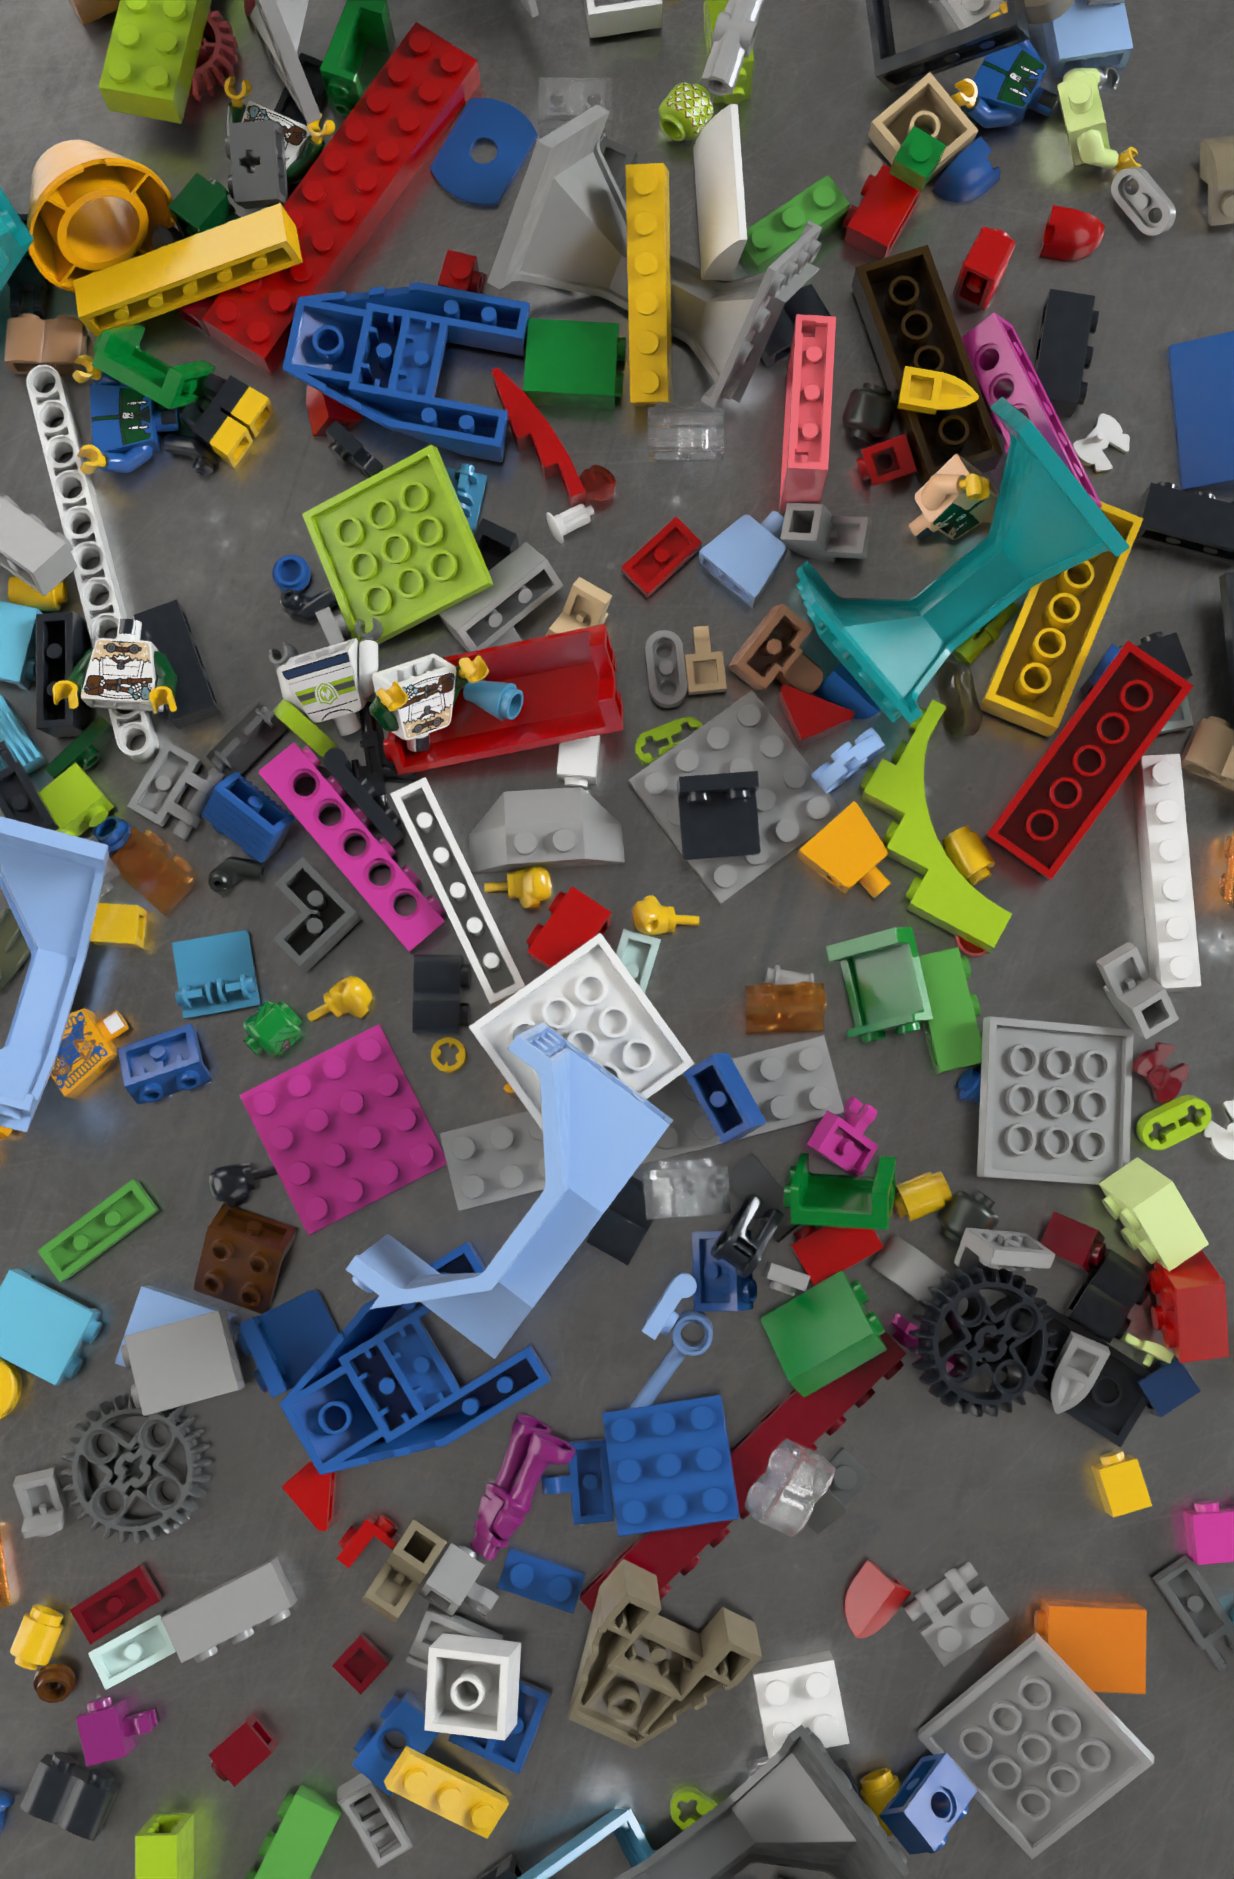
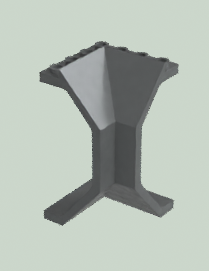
M800 1725L788 1734L780 1750L729 1797L643 1862L613 1879H732L749 1865L755 1863L825 1872L834 1879H904L910 1870L906 1866L907 1859L903 1851L895 1842L887 1841L885 1838L887 1833L879 1824L876 1815L870 1807L864 1804L853 1789L846 1774L836 1766L827 1754L821 1740L808 1727L804 1728L803 1725Z

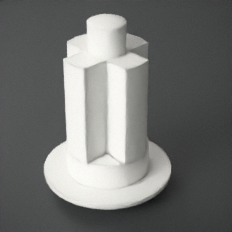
M581 503L559 515L553 516L550 512H547V524L554 538L559 543H564V535L591 522L590 516L594 514V509L591 505L585 508Z

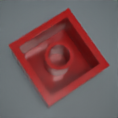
M571 886L567 893L560 891L548 909L551 912V917L544 926L538 923L527 938L526 943L529 944L527 953L532 962L547 971L599 933L604 936L612 924V913L573 886Z
M1200 1250L1170 1272L1158 1262H1154V1270L1149 1271V1283L1152 1293L1156 1294L1157 1306L1151 1307V1317L1155 1330H1160L1163 1334L1166 1348L1173 1350L1180 1363L1229 1357L1225 1282L1204 1252Z

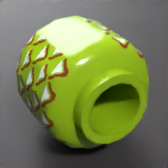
M682 82L675 85L658 109L660 127L671 139L675 141L694 140L711 120L714 114L713 105L706 88L697 83Z

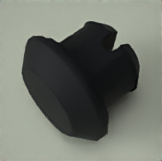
M157 225L154 227L151 236L153 249L156 250L162 246L183 240L184 235L174 226L167 228L164 225Z

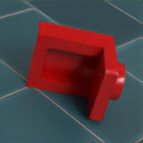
M370 1514L359 1529L352 1524L338 1542V1545L343 1550L336 1559L347 1568H350L374 1536L391 1550H394L401 1539L396 1534L399 1529L385 1516L379 1515L376 1518Z

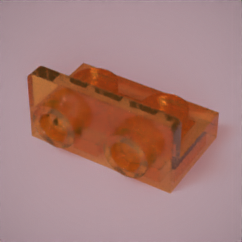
M133 826L128 831L132 834L130 839L107 864L162 914L167 916L197 883L189 875L193 867L177 853L172 858L164 853L160 848L165 842L149 828L142 833Z
M803 981L797 984L774 985L771 983H761L745 986L746 1033L824 1030V1014L827 1010L824 983Z

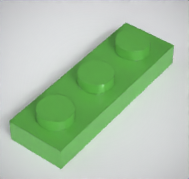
M132 1179L37 1250V1252L60 1283L65 1282L160 1210L139 1181Z

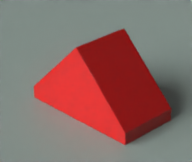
M785 684L782 685L778 697L779 704L799 748L849 728L855 711Z
M311 1460L290 1478L282 1488L318 1531H327L332 1526L336 1471L320 1475Z

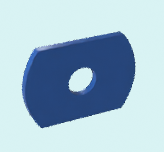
M490 98L470 99L433 160L430 171L439 186L454 199L473 206H498L537 140L538 134L529 119L514 106ZM488 141L494 144L497 148V155L494 160L485 164L474 161L470 152L476 143Z

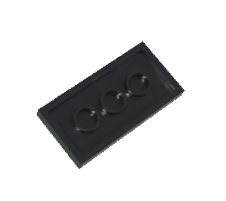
M1046 1304L1041 1311L1051 1313L1054 1316L1053 1319L1046 1323V1327L1058 1332L1048 1337V1343L1057 1347L1056 1351L1047 1352L1046 1358L1053 1362V1364H1055L1071 1331L1108 1346L1110 1355L1094 1386L1084 1399L1065 1412L1121 1448L1149 1402L1138 1386V1382L1152 1372ZM1018 1309L1012 1313L1010 1321L1012 1327L1019 1321L1020 1313ZM1026 1340L1014 1348L1020 1360H1022ZM1004 1366L1001 1371L1008 1374L1007 1366ZM1043 1366L1041 1373L1048 1381L1035 1380L1033 1386L1037 1390L1038 1395L1052 1403L1051 1386L1055 1368L1054 1366Z

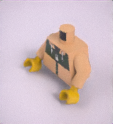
M956 453L915 493L914 499L923 513L909 524V528L921 542L925 541L937 530L952 540L958 539L983 522L992 523L998 491L986 475Z

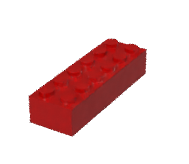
M1128 640L986 833V836L1046 879L1052 880L1194 685Z

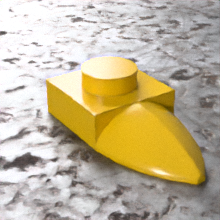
M905 366L897 408L935 415L937 410H952L968 406L977 401L979 395L966 382L953 375Z

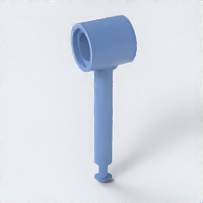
M687 1310L679 1315L673 1328L672 1343L674 1346L629 1409L650 1406L686 1355H700L710 1347L713 1338V1326L710 1318L705 1313ZM689 1323L699 1324L704 1330V1336L696 1342L688 1341L682 1335V1328Z

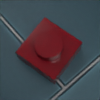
M361 1633L333 1663L332 1667L361 1695L391 1661Z

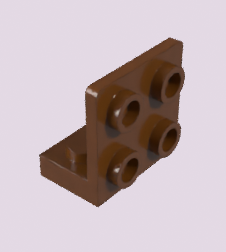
M223 1203L208 1225L193 1287L194 1290L260 1314L269 1311L282 1260L292 1246L298 1228L238 1207H230L227 1203Z

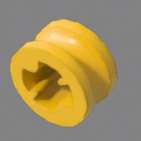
M444 1037L433 1045L431 1059L440 1071L455 1073L465 1065L467 1051L459 1040L452 1037ZM449 1045L450 1049L453 1048V1045L458 1047L459 1052L455 1055L457 1062L454 1065L449 1066L447 1061L445 1065L440 1063L439 1059L443 1056L441 1051L443 1046Z

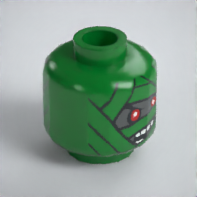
M280 1000L277 1004L273 1001H266L244 1021L243 1028L248 1036L243 1042L258 1057L265 1053L271 1058H278L300 1038L301 1031L298 1026L302 1021L283 1001Z

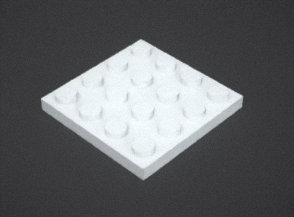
M601 933L469 1026L542 1131L539 1076L532 1067L508 1050V1047L517 1035L542 1022L646 1100L695 1065L694 1061Z

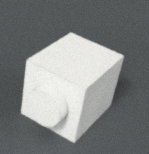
M600 735L559 743L557 778L558 781L565 782V787H582L586 789L588 784H596Z

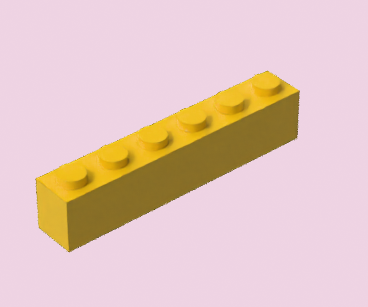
M664 163L625 165L630 403L634 406L673 405L669 171Z
M281 203L73 280L78 318L98 338L107 329L137 324L303 263L296 225Z

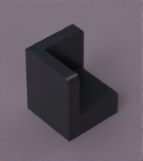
M482 518L474 538L486 567L490 571L519 547L516 533Z

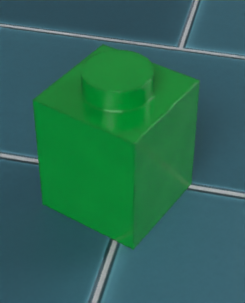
M913 126L894 157L889 173L922 192L941 161L947 145Z

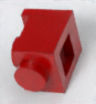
M448 249L438 280V286L482 294L487 274L479 271L477 256Z
M901 434L860 449L862 457L856 459L862 481L870 479L872 486L917 471L906 434ZM885 453L890 456L891 464L889 467L882 469L877 465V458Z

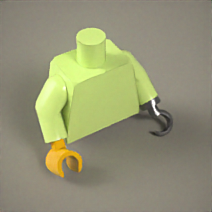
M1105 66L1102 69H1071L1064 74L1063 82L1058 84L1057 88L1074 166L1086 163L1106 169L1114 168L1116 173L1126 168L1141 167V164L1136 163L1133 159L1138 155L1134 147L1126 149L1119 155L1116 150L1110 149L1106 120L1098 87L1107 81V73L1112 78V86H1117L1119 81L1117 71L1111 66Z

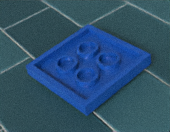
M721 1395L602 1413L619 1537L740 1519Z

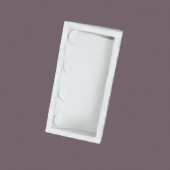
M730 104L716 114L703 128L693 147L702 280L731 281L747 242L738 104Z

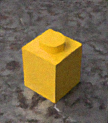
M98 903L90 942L97 946L144 949L147 910L139 905Z
M1119 1450L1100 1456L1101 1463L1091 1465L1105 1513L1115 1518L1152 1506L1136 1457L1129 1454L1124 1455L1123 1451Z

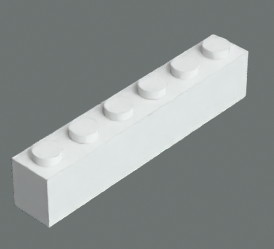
M1180 754L1147 755L1141 757L1131 772L1149 975L1151 979L1163 986L1167 992L1191 991L1201 987L1181 756Z
M426 777L390 793L486 997L494 1009L524 988L525 984Z

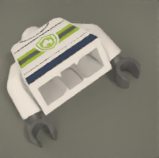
M375 618L372 620L373 629L367 634L365 633V622L360 619L355 623L357 634L363 638V641L358 643L357 638L298 655L297 649L293 645L283 642L282 647L285 652L283 658H281V653L277 649L272 648L268 653L270 661L279 665L276 672L283 699L289 701L303 714H307L313 723L333 719L340 736L352 734L361 728L355 712L363 709L370 696L374 693L372 674L378 672L379 667L378 643L375 641L383 633L382 624Z

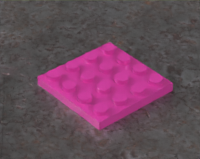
M380 1024L239 1095L308 1235L326 1228L447 1165L444 1150Z

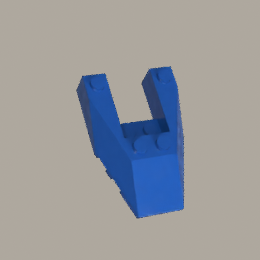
M420 282L410 283L408 287L386 289L385 286L370 288L368 292L352 294L342 291L298 297L283 364V372L390 430L465 456L502 462L509 432L508 411L436 398L435 394L446 342L524 356L527 343L528 318H531L530 303Z
M471 1242L464 1243L430 1264L440 1274L482 1273L486 1269ZM378 1297L360 1308L354 1318L337 1335L330 1346L309 1368L279 1405L317 1471L322 1475L388 1458L446 1446L550 1382L551 1376L534 1347L530 1344L460 1387L420 1319L432 1311L421 1302L370 1309Z

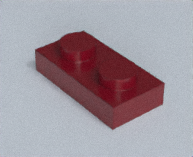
M141 1564L70 1609L91 1645L163 1598L146 1568Z

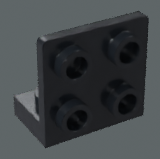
M758 771L681 776L678 778L677 796L682 857L684 860L753 856L761 852L756 791L759 788Z

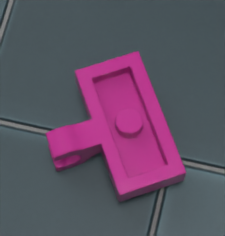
M853 1096L844 1105L845 1121L827 1110L821 1122L816 1126L807 1145L847 1174L862 1176L879 1147L863 1135L866 1128L876 1118L877 1110L866 1103L862 1111L858 1113L863 1103Z

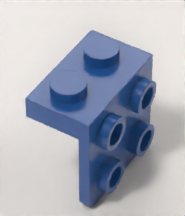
M310 1290L259 1316L252 1317L238 1324L241 1333L237 1334V1338L245 1355L249 1356L252 1354L258 1367L254 1371V1375L260 1389L264 1393L269 1391L273 1398L293 1388L330 1346L339 1332L321 1293L317 1290Z

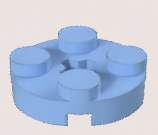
M871 727L854 741L856 744L854 747L850 742H847L838 748L830 756L834 763L826 762L815 770L811 777L826 794L830 793L853 777L852 774L861 767L865 768L884 751L886 746L873 727Z

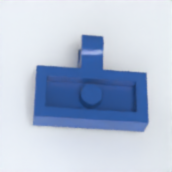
M605 1438L567 1441L576 1450L572 1460L568 1463L569 1474L542 1475L543 1495L571 1492L573 1525L614 1521Z

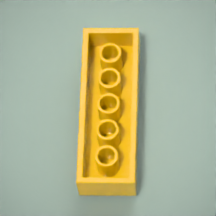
M1101 502V511L1130 547L1118 557L1110 551L1102 552L1027 590L978 708L1048 738L1051 737L1060 724L1143 521L1141 517Z

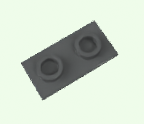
M259 702L206 757L227 777L234 772H240L242 775L287 727L266 706Z

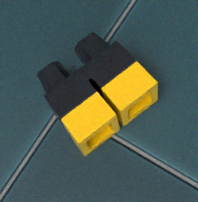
M211 373L201 388L203 395L212 400L209 406L204 410L191 402L183 410L180 418L196 438L217 453L224 462L235 468L253 443L251 436L254 438L258 436L275 411L269 398L231 375L226 380Z

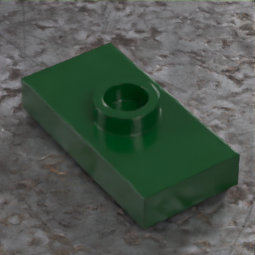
M98 716L46 766L45 770L56 779L75 762L84 770L92 767L101 756L100 751L115 738L113 727L102 716Z

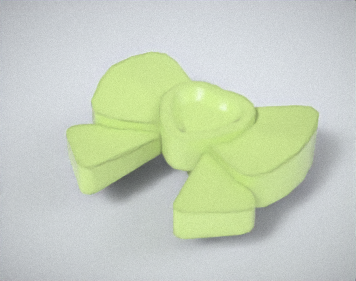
M1129 1333L1124 1334L1119 1339L1146 1354L1143 1364L1148 1367L1151 1366L1153 1359L1162 1360L1170 1364L1174 1357V1354L1164 1346L1138 1339Z

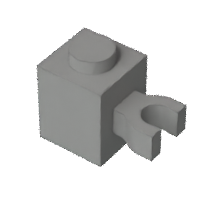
M453 1543L449 1545L418 1593L451 1617L462 1601H464L475 1612L485 1618L499 1598L497 1594L475 1582L485 1566L478 1561L479 1558L476 1553L465 1546L460 1545L457 1547Z

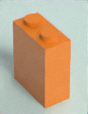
M1041 1599V1610H1035L1034 1615L1035 1633L1037 1632L1041 1635L1045 1642L1093 1692L1146 1694L1147 1610L1138 1603Z

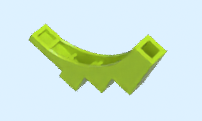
M932 699L927 710L920 707L923 714L910 724V728L914 729L915 732L909 743L901 740L891 759L897 765L882 758L877 769L869 766L859 785L865 789L862 801L901 821L899 824L893 820L882 840L888 844L886 849L889 854L887 857L925 876L923 879L916 876L905 896L911 899L907 910L990 954L1012 913L988 900L958 872L941 846L930 820L924 787L925 754L927 743L946 708L945 705Z

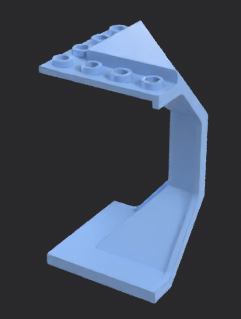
M0 816V887L31 952L30 964L4 1048L0 1049V1126L27 1133L56 1062L84 967L109 851L106 844Z
M544 1022L517 1035L508 1047V1050L532 1067L540 1079L545 1188L488 1267L482 1273L440 1274L392 1236L386 1234L361 1255L357 1254L345 1269L353 1275L352 1281L360 1289L367 1293L375 1292L379 1295L370 1309L421 1302L494 1359L673 1121L672 1118Z

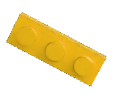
M408 1746L404 1748L384 1780L388 1790L488 1839L509 1805L506 1796Z

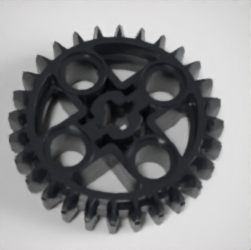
M969 1265L968 1273L965 1270L954 1269L955 1281L950 1277H940L943 1289L932 1286L928 1287L934 1298L931 1302L920 1299L919 1303L926 1310L923 1315H912L913 1319L921 1323L919 1329L909 1331L910 1335L919 1338V1344L908 1349L915 1354L921 1355V1358L913 1362L912 1366L924 1371L919 1380L921 1383L931 1385L928 1392L934 1397H939L943 1405L949 1408L954 1407L955 1411L962 1414L969 1412L976 1417H982L984 1412L992 1417H997L999 1409L1012 1413V1401L1020 1405H1026L1023 1395L1025 1391L1034 1395L1038 1394L1033 1386L1035 1380L1048 1381L1041 1373L1043 1366H1054L1053 1362L1046 1358L1047 1352L1057 1350L1056 1346L1048 1343V1337L1058 1332L1046 1327V1323L1053 1319L1054 1316L1051 1313L1041 1311L1047 1304V1301L1043 1298L1035 1297L1038 1289L1035 1286L1026 1285L1024 1277L1016 1274L1013 1275V1272L1004 1268L994 1269L985 1265L983 1269L979 1266ZM982 1289L996 1290L1005 1294L1006 1297L989 1307L986 1299L979 1291ZM966 1297L968 1307L966 1312L960 1316L958 1305ZM1018 1309L1020 1313L1019 1321L1012 1327L1010 1323L1011 1316ZM945 1319L952 1334L938 1343L941 1325ZM1026 1340L1022 1360H1020L1014 1348ZM954 1354L956 1364L951 1371L947 1372L946 1361ZM1004 1366H1007V1377L1003 1382L999 1383V1372ZM978 1375L980 1381L986 1387V1391H970L960 1387V1385Z

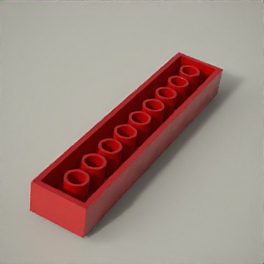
M418 22L414 23L283 205V208L296 225L303 263L221 292L202 318L212 338L269 375H273L286 355L298 297L326 294L333 291L481 83L477 59Z

